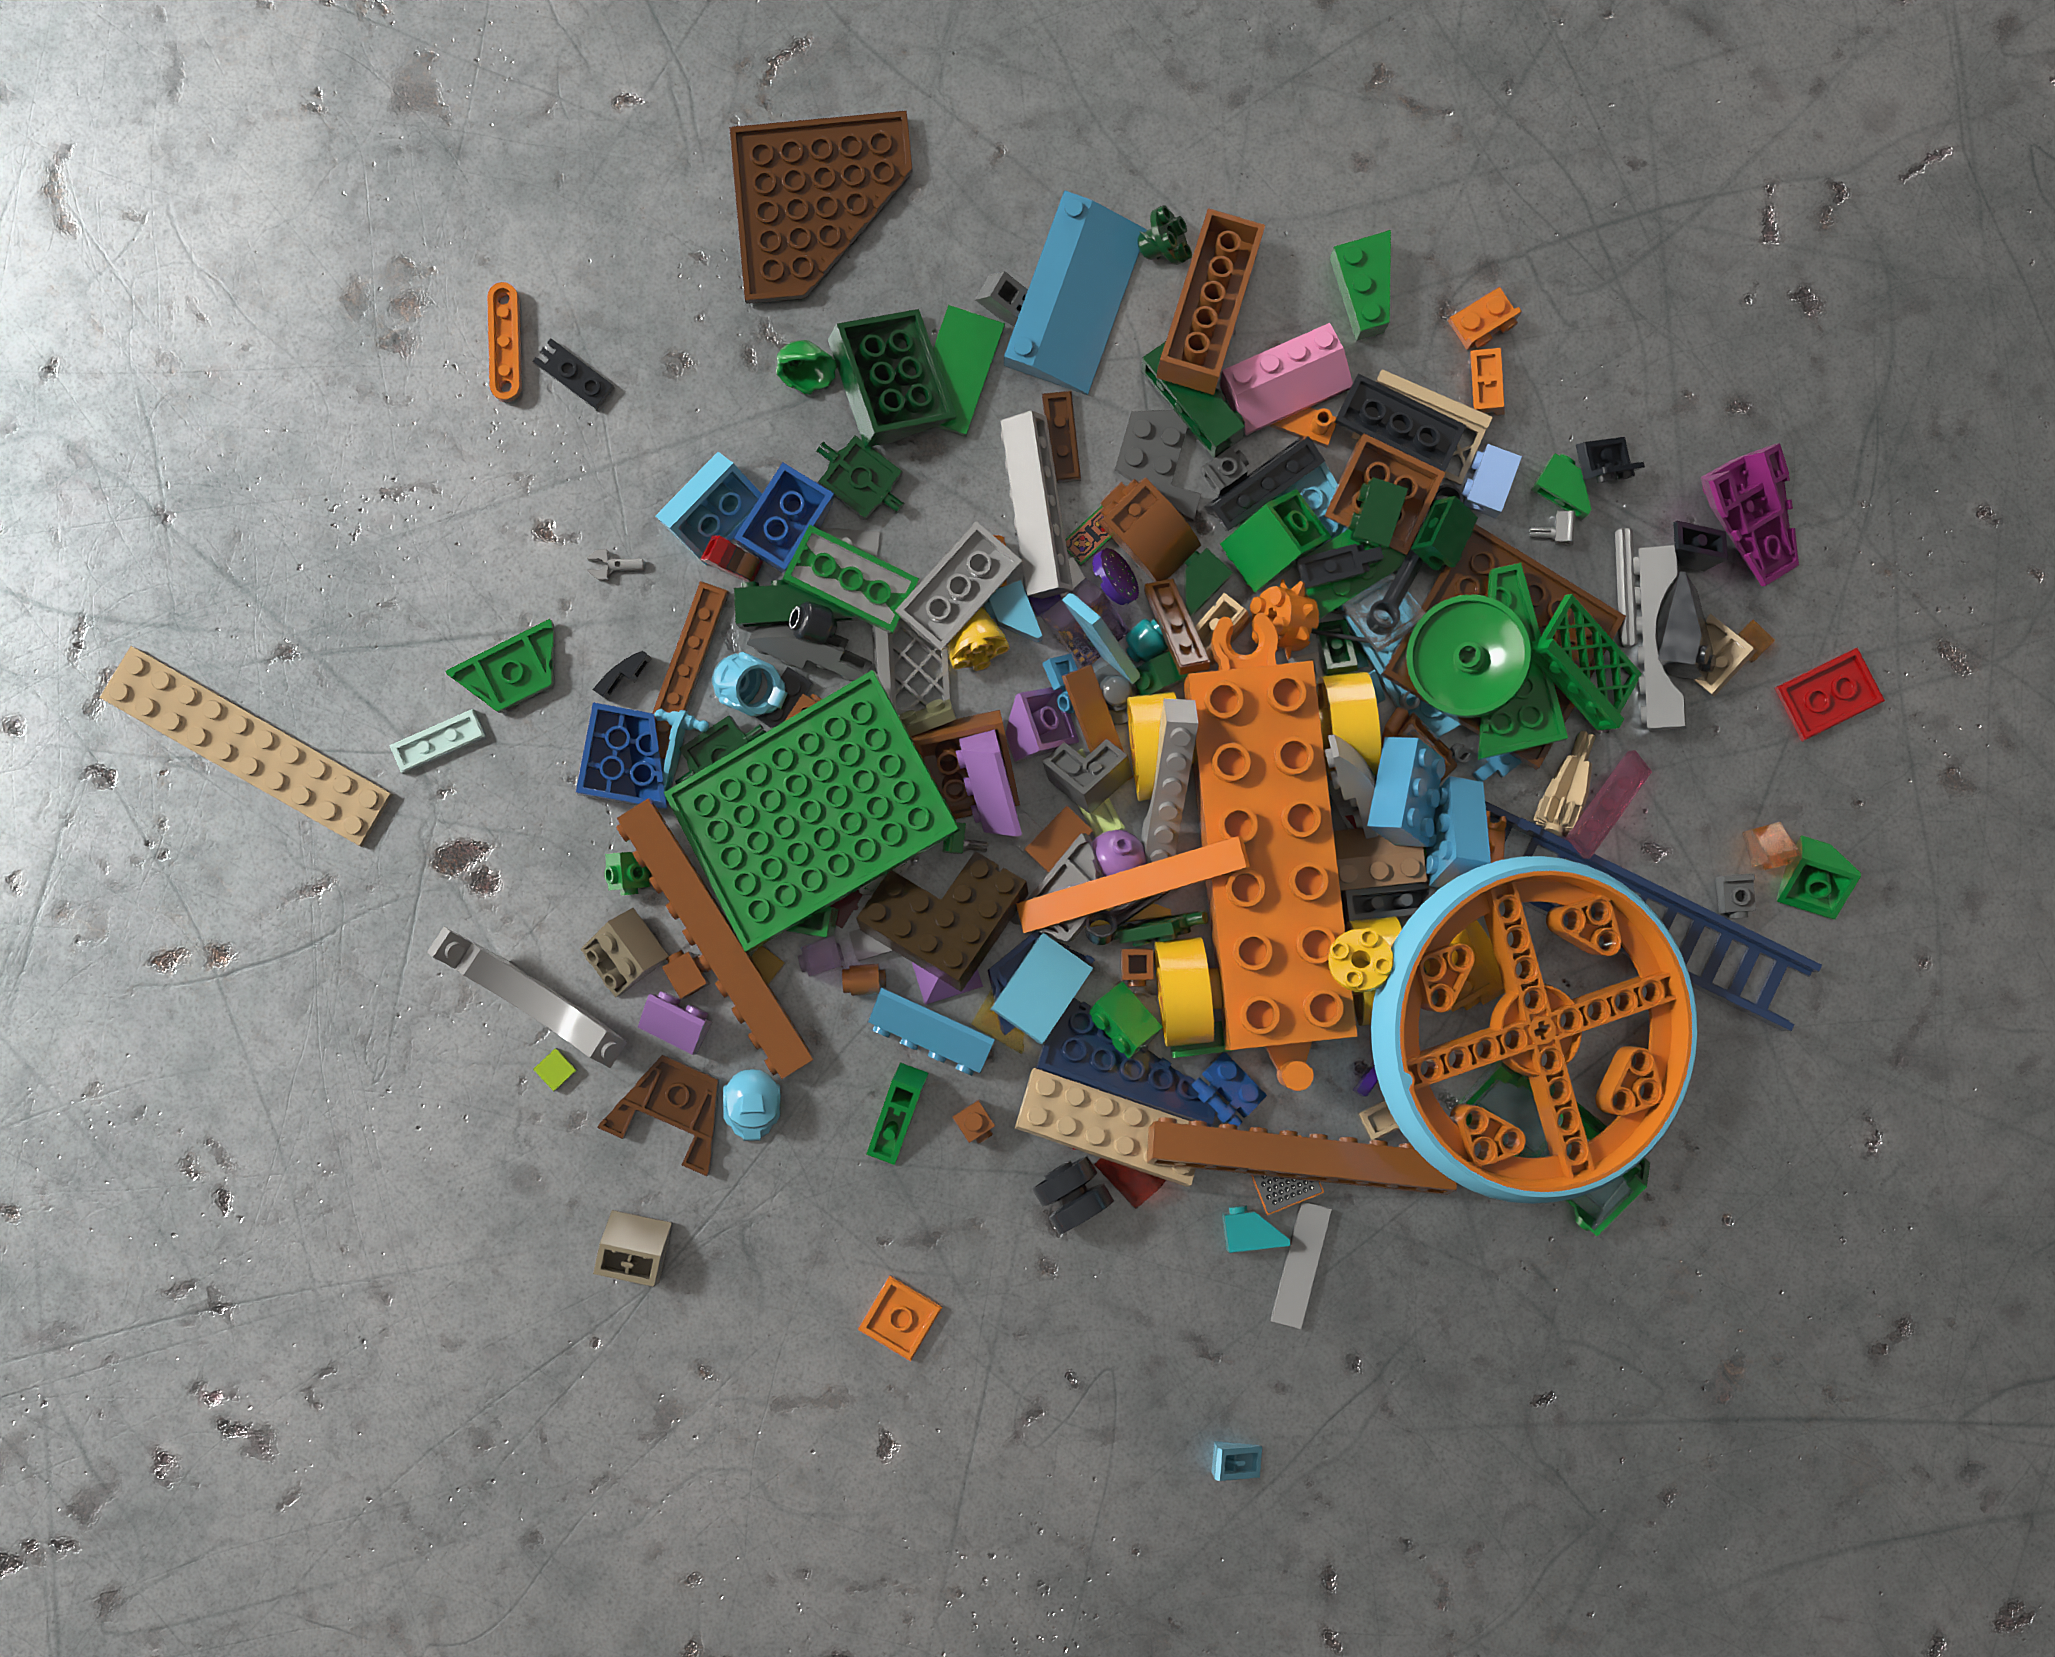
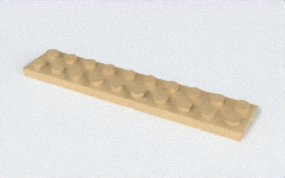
M130 646L99 697L358 846L363 847L393 796L388 791L133 646Z

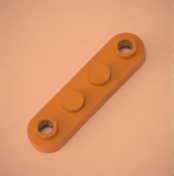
M499 282L489 289L487 295L489 386L492 394L499 401L512 402L519 397L522 390L520 298L511 284ZM502 297H509L507 304H500ZM509 383L512 385L510 391H502V387L505 384Z

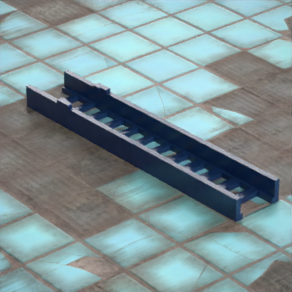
M1485 801L1486 811L1490 812L1491 823H1498L1502 816L1506 817L1505 842L1512 828L1532 837L1523 857L1533 856L1537 846H1540L1557 854L1556 858L1581 863L1608 874L1633 892L1639 894V897L1645 903L1649 899L1666 907L1667 909L1661 921L1668 930L1677 913L1692 920L1679 947L1686 965L1704 927L1719 933L1701 975L1698 976L1688 971L1692 987L1778 1030L1792 1031L1795 1024L1768 1010L1769 1005L1787 967L1810 977L1812 972L1820 971L1822 964L1544 830L1542 827L1522 817L1520 818ZM1522 902L1523 905L1547 916L1550 909L1556 907L1548 902ZM1567 914L1563 918V924L1566 926L1568 925ZM1601 935L1599 938V942L1603 944L1604 940ZM1733 940L1746 946L1747 949L1728 989H1724L1712 982ZM1621 945L1619 952L1629 956ZM1759 954H1762L1774 960V963L1756 1002L1753 1003L1740 995Z

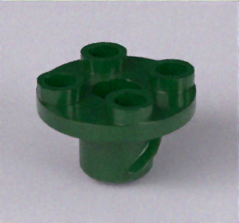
M1166 205L1152 210L1150 215L1151 229L1145 232L1140 231L1137 239L1141 254L1148 260L1159 259L1161 255H1164L1174 265H1179L1192 258V251L1187 244L1184 234L1187 232V225L1181 216L1175 217Z

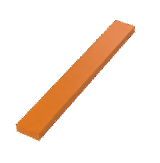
M1238 836L1016 903L1023 933H1030L1249 868L1250 864L1243 838Z

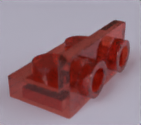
M1101 1157L1094 1163L1100 1172L1135 1209L1157 1192L1166 1182L1165 1179Z

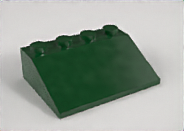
M919 309L836 323L828 338V342L865 448L892 443L956 419L957 415Z

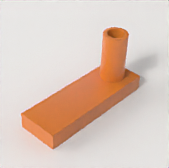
M1309 407L1269 426L1296 437L1309 436L1313 443L1327 448L1336 423H1334L1336 417L1328 409L1316 410Z

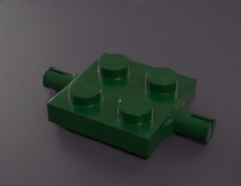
M854 435L846 447L838 452L825 442L820 444L821 447L819 446L816 452L830 462L827 471L818 481L819 485L834 493L837 499L865 520L868 519L876 507L883 503L896 513L900 511V508L902 509L905 503L891 494L894 484L903 474L902 470L873 448H865L863 441L856 435Z
M728 715L710 727L706 732L701 733L679 748L687 761L689 772L676 779V785L766 733V730H763L764 727L759 724L748 733H745L738 727L733 717Z
M1193 911L1144 920L1137 924L1128 923L1125 926L1117 927L1114 940L1119 939L1120 944L1132 942L1133 947L1151 943V940L1159 939L1160 942L1178 938V935L1190 933L1192 926L1207 924L1208 915L1206 911Z

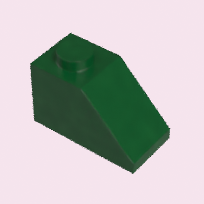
M1208 548L1201 554L1195 551L1185 562L1188 567L1184 573V604L1191 618L1231 578L1233 573Z
M1169 651L1137 667L1140 678L1134 684L1140 696L1161 694L1185 681L1188 674H1179Z

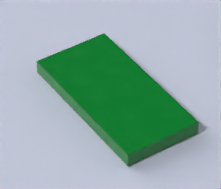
M948 305L933 350L957 417L936 427L967 437L1003 334L1005 323Z

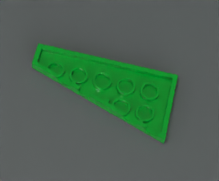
M1512 564L1489 571L1488 597L1505 604L1520 618L1528 632L1530 642L1539 641L1541 634L1522 564ZM1533 659L1529 676L1518 695L1500 710L1481 716L1478 760L1568 739L1554 683Z

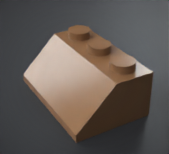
M1363 828L1333 831L1340 892L1352 889L1427 882L1423 847L1394 845L1379 834L1376 837L1366 839Z

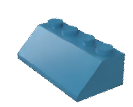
M881 988L868 1021L874 1025L872 1031L889 1038L891 1033L902 1037L900 1044L916 1051L918 1046L930 1050L929 1057L945 1063L946 1058L958 1063L955 1069L971 1076L974 1071L981 1073L996 1040L884 988Z

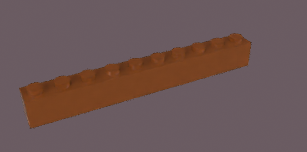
M646 799L617 817L620 823L616 826L619 834L625 842L631 840L636 848V851L633 852L635 859L642 868L647 866L653 875L649 878L652 886L658 894L663 892L669 900V903L666 904L669 913L674 920L681 919L686 927L682 930L685 938L691 946L696 944L700 949L702 955L699 956V959L707 972L714 971L719 979L715 982V985L724 998L729 996L733 1001L735 1007L731 1008L732 1012L740 1024L746 1022L752 1031L748 1034V1037L757 1050L761 1047L768 1057L764 1062L772 1075L779 1074L781 1079L812 1061L814 1059L812 1052L750 954L744 951L733 927L652 799Z
M1169 1117L1158 1118V1121H1154L1149 1126L1147 1164L1449 1195L1457 1190L1456 1182L1430 1165L1409 1143L1393 1147L1388 1146V1142L1382 1140L1369 1141V1144L1358 1143V1139L1354 1137H1341L1337 1141L1328 1140V1135L1310 1134L1309 1137H1300L1298 1132L1289 1130L1280 1131L1279 1134L1268 1133V1129L1262 1127H1251L1249 1131L1237 1130L1238 1126L1233 1124H1220L1219 1128L1207 1127V1122L1189 1121V1124H1179L1177 1119Z

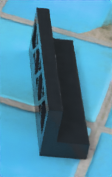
M1309 436L1299 437L1213 499L1204 508L1208 514H1214L1225 531H1229L1321 465L1325 460Z

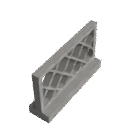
M904 620L898 622L893 634L872 625L874 671L879 677L898 715L909 710L916 712L926 708L928 703L923 697L932 687L936 688L943 695V701L950 698L947 646L940 651L939 657L935 653L938 649L935 647L931 650L919 639L920 635L916 636L904 625ZM899 628L913 639L903 652L893 643V635ZM915 642L929 654L919 666L905 654ZM893 650L899 655L895 660ZM931 657L941 665V673L935 680L921 669ZM901 658L915 669L905 681L895 674L894 665ZM917 672L930 683V686L921 695L917 694L907 684ZM941 677H942V687L937 683L938 680H939ZM895 680L901 685L897 690ZM902 688H905L917 699L910 708H897L896 695ZM920 702L924 707L915 706Z

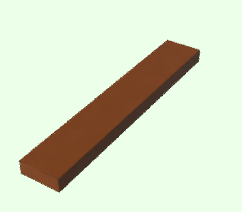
M702 581L699 582L653 709V714L658 709H663L669 713L672 711L679 712L680 710L687 711L730 592L728 590ZM654 716L660 759L665 760L672 726L667 721H658Z

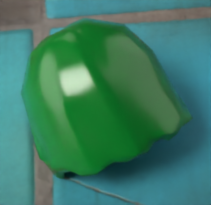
M807 340L790 342L778 352L776 357L777 376L788 387L799 390L804 394H812L814 390L829 387L836 375L837 364L833 357L816 344Z

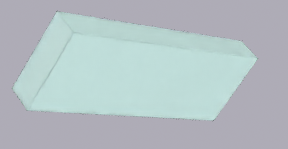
M471 709L389 746L400 772L405 774L487 737L476 711Z

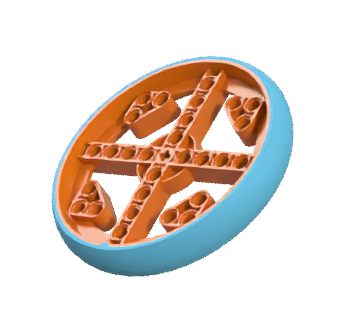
M1545 856L1515 857L1477 867L1456 877L1428 898L1407 921L1391 947L1393 953L1391 973L1385 983L1376 988L1371 1020L1372 1052L1379 1085L1390 1113L1404 1136L1430 1165L1454 1182L1489 1198L1507 1202L1535 1204L1564 1201L1596 1191L1620 1178L1651 1152L1675 1119L1692 1076L1697 1046V1010L1689 972L1676 942L1658 915L1637 894L1608 874L1581 863ZM1541 901L1560 904L1550 909L1546 916V925L1552 933L1591 955L1611 956L1616 954L1622 945L1634 963L1639 976L1570 999L1569 996L1556 987L1543 983L1522 902ZM1502 902L1505 905V912L1503 915H1501L1499 910L1500 904ZM1594 905L1595 916L1592 918L1591 907ZM1565 914L1568 916V925L1566 927L1563 924ZM1484 915L1505 990V995L1498 1001L1492 1012L1490 1027L1420 1051V1008L1440 1013L1450 1010L1474 965L1475 954L1472 948L1466 944L1451 942L1468 925ZM1510 932H1512L1514 937L1511 946L1508 943V935L1510 934ZM1601 935L1604 940L1602 947H1600L1599 945V938ZM1456 950L1458 953V961L1454 965L1452 962V954ZM1426 960L1430 963V970L1427 974H1425L1423 969ZM1520 962L1522 966L1521 974L1518 976L1516 972V967ZM1644 987H1646V989H1647V993H1646L1645 998L1643 997V988H1644ZM1437 990L1439 998L1438 1002L1434 1005L1432 995ZM1527 993H1529L1530 995V1003L1528 1004V1006H1526L1525 1004V996ZM1619 995L1620 1003L1617 1007L1615 1001L1616 997ZM1590 1005H1592L1593 1007V1013L1591 1016H1589L1588 1009ZM1648 1009L1650 1026L1648 1049L1632 1046L1619 1048L1595 1096V1103L1598 1109L1602 1112L1618 1116L1603 1132L1587 1142L1566 1065L1577 1053L1583 1031ZM1563 1014H1565L1566 1022L1562 1027L1561 1017ZM1509 1032L1511 1035V1041L1507 1046L1505 1043V1038ZM1482 1042L1483 1052L1479 1056L1477 1047ZM1454 1051L1456 1059L1453 1065H1450L1449 1056ZM1545 1053L1547 1056L1546 1064L1543 1066L1541 1059ZM1634 1055H1635V1056H1636V1064H1635L1634 1067H1633V1065H1632V1059H1633V1057H1634ZM1500 1060L1515 1072L1528 1076L1550 1156L1534 1158L1515 1157L1514 1155L1520 1153L1525 1147L1526 1140L1523 1131L1482 1107L1465 1103L1454 1106L1448 1117L1434 1096L1430 1084ZM1426 1061L1427 1072L1422 1075L1421 1065ZM1554 1083V1085H1555V1092H1554V1094L1551 1096V1095H1550V1087H1551V1085ZM1644 1085V1094L1641 1097L1640 1089ZM1617 1095V1104L1614 1106L1613 1099ZM1471 1112L1472 1122L1467 1126L1466 1118ZM1563 1114V1123L1559 1126L1558 1119ZM1507 1133L1509 1139L1508 1143L1504 1146L1503 1137ZM1478 1143H1480L1481 1150L1480 1153L1476 1156L1475 1146ZM1571 1144L1572 1150L1569 1156H1567L1566 1150L1568 1145Z

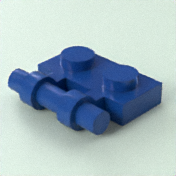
M1226 1052L1220 1054L1202 1073L1208 1080V1085L1200 1077L1191 1085L1199 1093L1197 1097L1203 1103L1207 1101L1218 1113L1217 1117L1222 1123L1227 1122L1237 1126L1243 1121L1235 1112L1237 1111L1245 1118L1267 1096ZM1216 1091L1229 1102L1228 1105L1215 1093Z

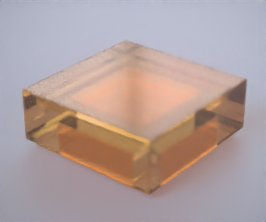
M1754 619L1737 634L1756 650L1749 659L1751 663L1775 641Z

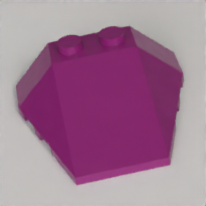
M1780 443L1734 458L1700 477L1703 484V492L1707 497L1710 508L1761 586H1767L1799 566L1795 528H1790L1788 510L1793 509L1792 499L1787 500L1785 482L1790 481L1789 470Z

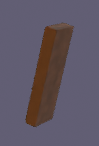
M1072 391L1042 394L1043 413L1047 417L1056 482L1081 481Z

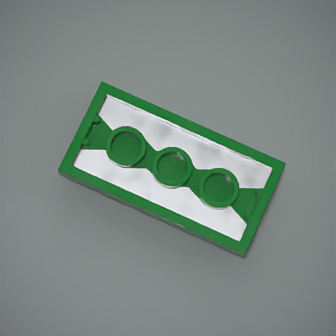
M809 524L782 581L893 634L901 618L895 610L915 589L919 578Z

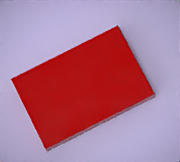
M1858 647L1774 688L1801 741L1809 739L1885 701Z

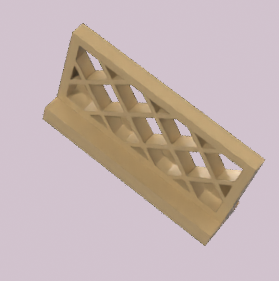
M1382 369L1376 382L1467 425V429L1477 433L1472 445L1461 449L1458 443L1457 451H1454L1453 456L1459 454L1463 464L1459 475L1456 476L1445 471V479L1462 485L1493 417ZM1353 432L1351 438L1358 440L1361 435ZM1470 449V451H1469V453H1468V455H1467V458H1466V460H1465V457H1464V455H1463V452Z

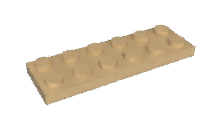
M1036 1068L1031 1071L1015 1129L1186 1187L1191 1186L1193 1182L1195 1168L1147 1164L1149 1126L1161 1117L1175 1118L1179 1124H1189L1188 1120Z

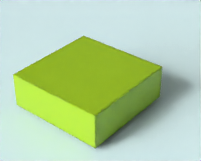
M555 1048L533 1068L553 1092L578 1071L558 1048Z

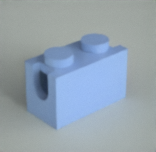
M1487 444L1486 449L1482 452L1477 451L1471 468L1476 469L1472 480L1467 478L1461 492L1465 497L1463 504L1469 509L1497 518L1503 510L1522 456Z

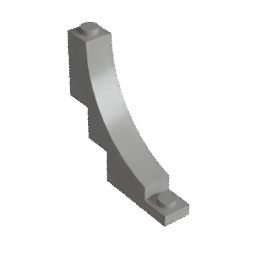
M445 926L427 951L433 958L456 969L463 976L511 1003L564 1038L589 1058L609 1068L612 1067L627 1044V1041L592 1014L570 1003L549 986L528 976L507 959Z

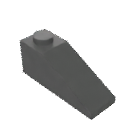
M1003 271L988 276L975 301L999 319L1015 327L1028 289Z

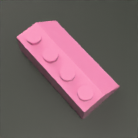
M1328 323L1223 369L1219 386L1232 410H1236L1244 419V433L1248 435L1350 390L1353 381L1344 348L1333 327Z

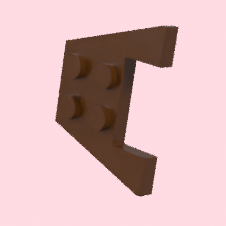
M661 1055L626 1096L599 1123L597 1128L624 1139L636 1111H641L693 1134L694 1138L681 1165L704 1176H708L711 1165L719 1079L668 1056Z

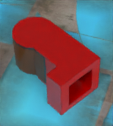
M720 535L711 537L700 559L745 582H754L763 564L761 559L745 552L744 549L732 544Z

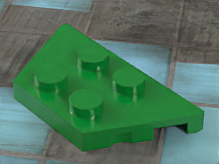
M1347 529L1307 556L1355 543L1357 545L1363 544L1365 550L1376 547L1350 539L1352 531ZM1388 547L1382 550L1383 561L1369 565V572L1306 590L1308 597L1317 602L1319 620L1399 570L1406 555Z
M548 619L445 672L488 706L501 713L554 686V623L551 619Z

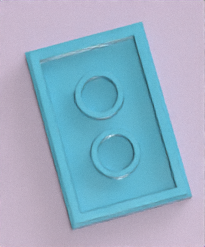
M1069 593L1062 601L1102 658L1132 684L1140 678V673L1103 619L1073 593Z
M1042 933L991 1007V1010L1039 1044H1043L1093 968Z

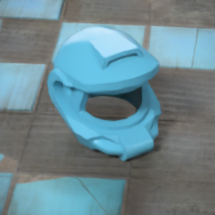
M745 652L735 653L722 659L714 669L712 685L716 697L719 698V702L749 716H759L772 713L777 708L781 709L788 694L785 692L784 681L773 665ZM763 672L767 679L766 693L758 702L749 704L759 690Z
M750 1069L740 1071L733 1076L728 1085L723 1087L724 1119L727 1125L731 1126L734 1133L743 1138V1141H761V1137L770 1132L772 1126L777 1123L780 1117V1085L776 1084L772 1077L762 1070Z

